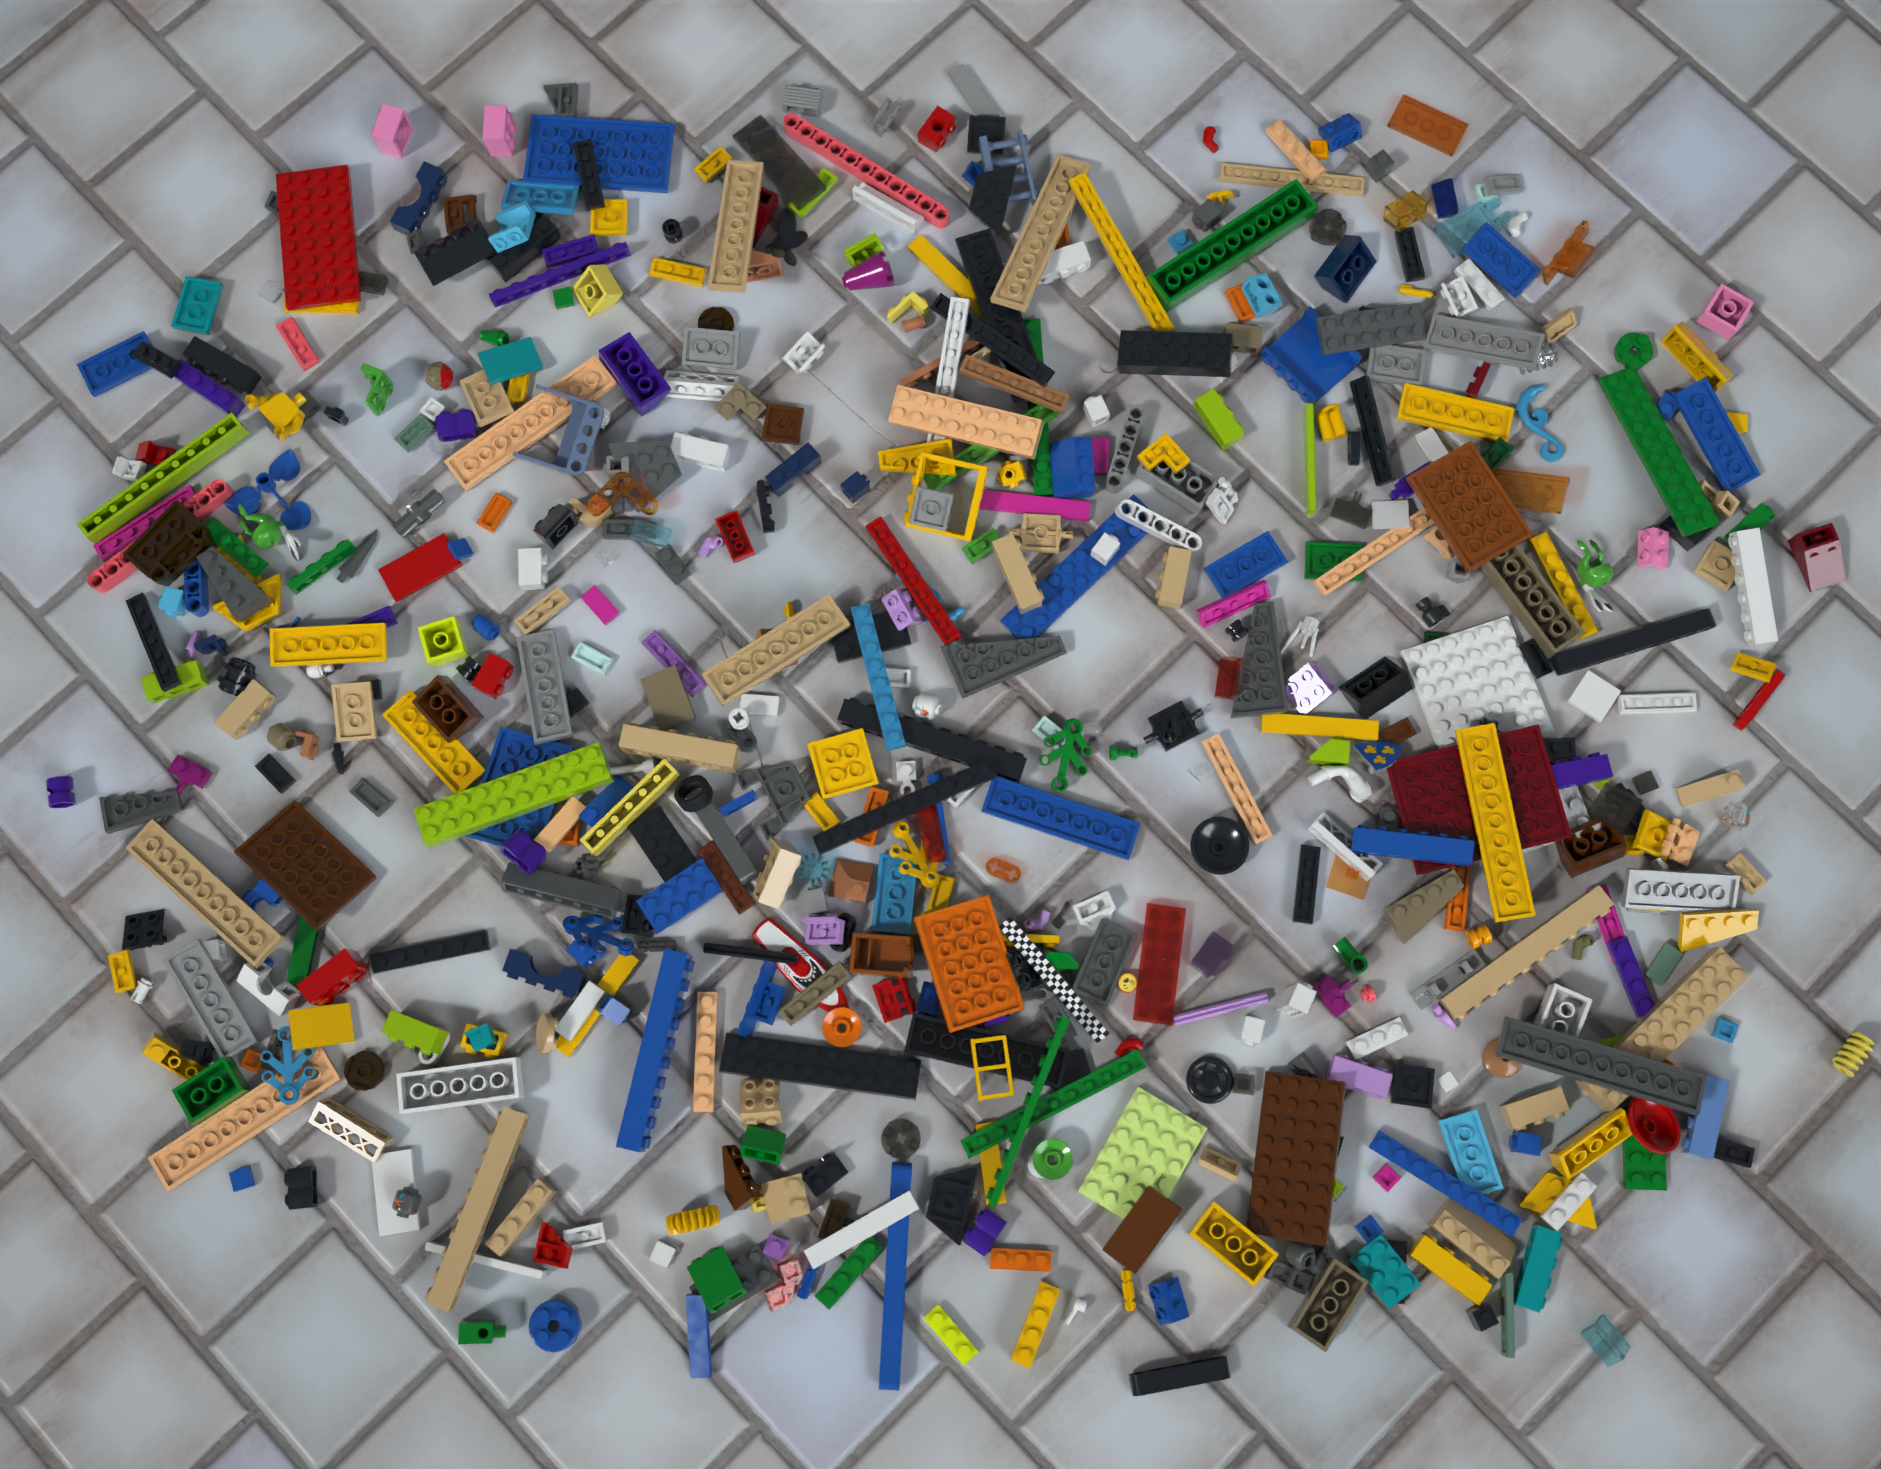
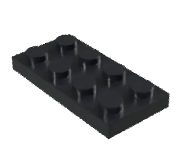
M888 611L872 615L881 652L911 645L907 627L903 630H898ZM853 620L849 621L850 627L832 638L838 664L863 657Z
M659 805L627 827L664 882L697 861Z

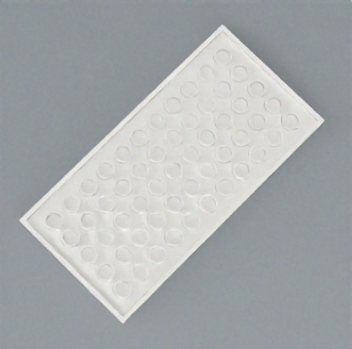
M1508 616L1400 652L1437 749L1457 745L1455 730L1479 726L1482 716L1487 717L1491 721L1494 719L1499 721L1497 734L1539 724L1543 739L1557 738L1529 666L1518 647L1520 644ZM1566 758L1549 759L1550 763L1557 760H1562L1563 763L1567 762ZM1577 786L1558 790L1570 829L1591 821ZM1555 842L1523 849L1522 853L1524 854L1526 852L1553 844Z

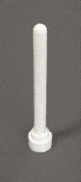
M650 758L641 764L611 767L610 770L612 775L639 771L649 773L656 767L655 758Z

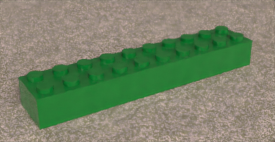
M1296 178L1148 274L1147 281L1164 310L1169 312L1313 218L1318 205Z

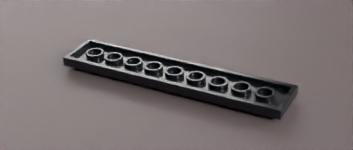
M990 228L955 238L958 252L984 323L1037 359L1021 312L991 302V296L1002 275L1004 266ZM996 355L1000 368L1031 379ZM1010 394L1013 403L1025 400Z
M726 1032L719 1072L916 1100L922 1060L748 1035L744 1037Z

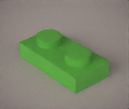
M991 528L963 546L962 551L973 565L993 552L992 541L1000 539L994 528Z

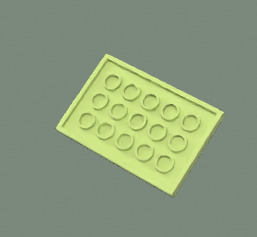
M1137 1087L1078 1192L1122 1219L1125 1218L1148 1185L1168 1198L1207 1128L1142 1088Z

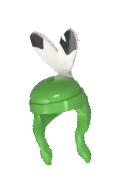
M238 505L240 514L246 520H253L259 523L255 530H249L241 519L238 520L240 527L245 533L252 536L256 546L262 549L271 548L280 541L281 536H284L292 556L296 561L299 560L295 547H300V542L296 536L287 530L282 521L277 522L267 513L248 515L242 505Z
M1577 540V544L1586 554L1577 566V573L1581 578L1579 583L1589 593L1594 607L1599 612L1603 608L1611 612L1612 607L1595 593L1593 588H1599L1608 583L1614 575L1613 568L1609 563L1602 564L1603 551L1593 540H1589V542L1598 553V556L1594 562L1589 564L1591 552L1585 543Z

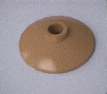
M1499 1038L1493 1039L1486 1045L1483 1051V1062L1486 1069L1494 1076L1500 1078L1515 1075L1520 1070L1522 1064L1511 1060L1503 1061L1501 1057L1495 1056Z

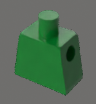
M461 1320L459 1323L458 1345L491 1344L494 1338H506V1325H494L495 1320ZM486 1328L488 1335H482L480 1329Z

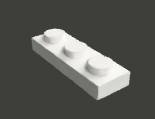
M1467 259L1455 268L1454 273L1458 278L1462 275L1464 276L1470 291L1489 312L1505 300L1502 294L1470 259Z
M1397 1017L1345 1043L1353 1060H1356L1408 1036V1033L1400 1017Z
M1582 1172L1578 1173L1540 1217L1554 1231H1558L1597 1186Z

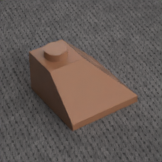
M836 858L828 897L866 904L874 866Z

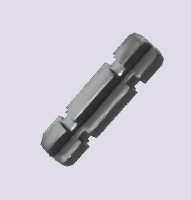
M665 940L649 941V943L646 941L638 942L639 952H647V950L650 952L664 951V949L676 951L677 942L675 940H668L667 942Z

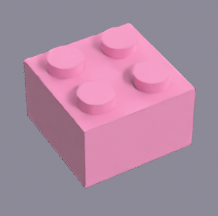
M383 104L381 110L377 113V122L372 128L371 136L382 154L402 159L413 126L404 109Z
M485 105L483 141L491 157H513V150L516 149L514 133L517 132L516 122H513L512 113H509L506 105Z
M1721 284L1710 297L1696 322L1729 340L1738 331L1754 301Z

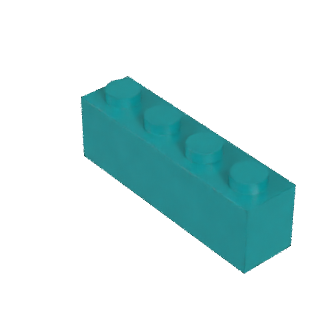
M1532 1224L1514 1288L1515 1305L1538 1313L1544 1308L1546 1303L1545 1292L1551 1285L1550 1274L1557 1264L1555 1256L1557 1250L1562 1246V1233Z

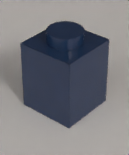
M856 471L840 484V488L844 495L854 504L870 491V481L864 474L861 475Z

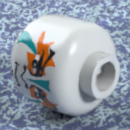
M925 692L920 693L919 696L916 695L912 704V710H915L916 716L929 720L939 715L942 704L939 703V698L936 695Z

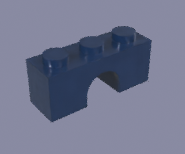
M808 442L766 475V482L776 495L780 497L793 486L794 480L803 472L809 474L822 463L821 456Z

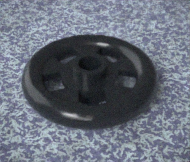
M1203 1056L1190 1065L1186 1074V1084L1189 1092L1196 1100L1206 1104H1215L1226 1099L1232 1091L1234 1083L1233 1073L1224 1060L1215 1056ZM1207 1065H1216V1070H1207ZM1197 1069L1203 1071L1200 1079L1194 1077ZM1224 1073L1226 1082L1220 1083L1218 1074ZM1208 1076L1213 1077L1214 1081L1212 1084L1207 1082ZM1199 1084L1206 1089L1203 1094L1196 1088ZM1219 1087L1221 1092L1213 1096L1211 1090Z

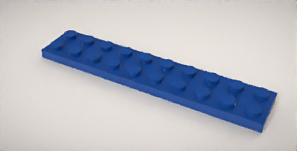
M1134 494L1129 498V500H1132L1138 503L1139 505L1149 509ZM1122 505V511L1128 514L1129 508L1126 505ZM1114 512L1036 586L1037 589H1041L1044 595L1041 607L1020 614L1016 605L1000 620V623L1017 639L1039 637L1132 549L1147 532L1120 519ZM1139 513V520L1145 522V516ZM1104 533L1114 535L1120 543L1118 551L1106 566L1090 556L1091 550Z

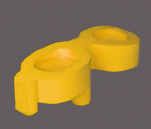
M1230 190L1213 192L1206 196V200L1210 199L1212 202L1218 199L1219 204H1223L1222 199H1234L1233 192Z
M793 601L787 602L784 607V614L788 617L787 620L797 614L793 613Z

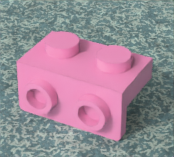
M1655 527L1640 530L1638 532L1637 566H1652L1661 570L1667 569L1669 560V532Z

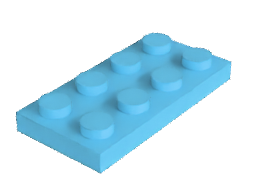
M1477 1109L1438 1120L1437 1122L1456 1178L1482 1194L1503 1189Z

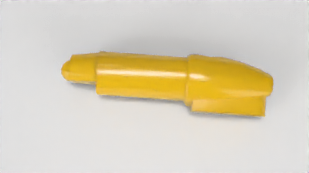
M1400 285L1398 292L1407 296L1425 298L1434 296L1433 292L1415 289L1410 285Z

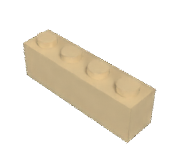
M1012 533L992 541V549L1020 614L1041 607L1044 595L1041 589H1037L1035 585L1037 580L1033 571L1030 572L1027 567L1029 565L1027 556L1022 555L1020 551L1022 548L1020 540L1018 538L1015 539Z
M543 1178L537 1179L487 1240L485 1245L499 1257L505 1256L556 1194L557 1190Z

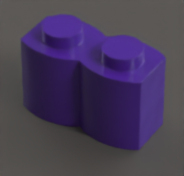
M464 409L455 414L442 412L436 416L437 435L441 442L478 437L476 417L473 411Z
M516 830L501 845L500 849L504 856L529 875L546 860L547 855L545 848L541 844L532 842L531 837L526 832Z
M986 1209L985 1212L980 1210L974 1219L977 1221V1224L974 1228L969 1227L963 1236L966 1238L964 1243L982 1256L986 1255L1007 1223L989 1209Z

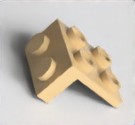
M758 1078L745 1079L740 1082V1117L743 1127L747 1125L755 1127L759 1125L773 1126L782 1124L780 1081Z

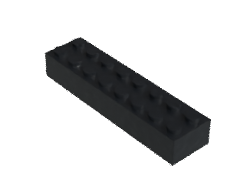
M913 1012L904 1052L974 1069L970 1039L1006 1035L1012 1078L1031 1083L1034 1074H1038L1041 1067L1038 1066L1042 1054L1046 1056L1048 1048L1045 1047V1043L973 1026L949 1033L945 1020ZM1003 1040L975 1043L978 1067L1006 1064ZM1058 1048L1044 1086L1060 1089L1069 1049ZM1006 1068L984 1071L1008 1077Z

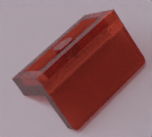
M1237 658L1235 661L1219 660L1215 698L1229 700L1235 698L1241 658Z

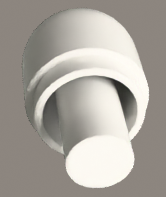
M332 664L311 665L306 669L307 675L311 678L324 677L328 672L334 671Z

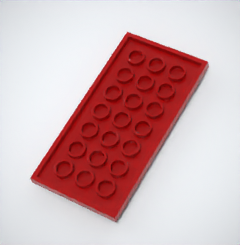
M348 164L276 174L286 309L292 311L361 301L351 177Z

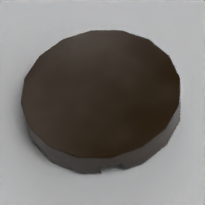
M710 307L699 316L698 328L734 331V319L725 308Z
M361 1051L352 1055L344 1068V1076L349 1086L362 1091L374 1089L381 1083L385 1074L383 1060L379 1055L369 1051Z

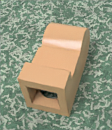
M1436 525L1423 536L1446 559L1450 560L1455 555Z

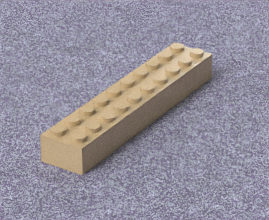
M1722 947L1711 949L1612 1048L1663 1062L1749 975ZM1578 1080L1576 1081L1603 1112H1613L1629 1096Z

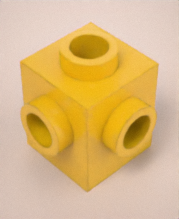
M1012 460L1002 463V467L998 468L997 478L1000 484L1003 483L1004 487L1008 485L1010 488L1019 486V481L1027 479L1021 461L1012 463Z

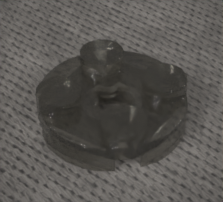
M1323 209L1321 212L1313 215L1309 224L1311 239L1321 245H1337L1347 229V223L1341 217L1342 214L1334 209ZM1326 224H1330V228L1333 229L1325 230L1323 226H1326Z
M902 1118L892 1120L882 1132V1147L893 1158H909L920 1147V1131L910 1120ZM899 1133L907 1137L903 1145L895 1140L898 1138Z

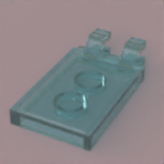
M1498 196L1490 199L1487 203L1481 200L1434 227V231L1452 258L1463 253L1461 251L1463 246L1485 222L1491 225L1498 233H1500L1502 225L1509 222L1512 216L1508 210L1497 218L1492 212L1502 202Z

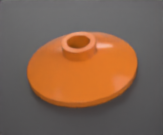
M845 1007L831 1010L825 1016L822 1024L824 1037L830 1044L836 1047L852 1045L858 1040L862 1030L859 1016L853 1010ZM841 1023H844L846 1025V1029L844 1031H841L839 1029V1025Z

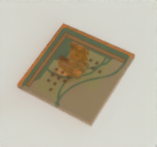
M1335 855L1326 888L1363 900L1369 880L1366 882L1359 875V871H1354ZM1363 860L1364 863L1373 869L1375 863Z

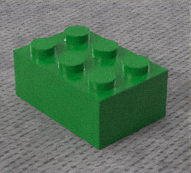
M225 1056L172 1090L190 1124L199 1125L251 1091L234 1059Z

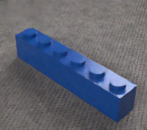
M1358 825L1352 830L1351 851L1353 853L1469 867L1472 865L1474 841H1470L1469 837L1457 836V839L1449 838L1447 834H1437L1436 837L1429 836L1428 832L1409 834V830L1397 829V832H1392L1386 827H1377V830L1369 829L1367 825Z

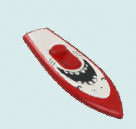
M772 918L763 920L752 933V936L763 950L798 954L797 964L773 963L800 993L829 970L806 946ZM841 986L817 1005L826 1012L839 1007L849 1008Z

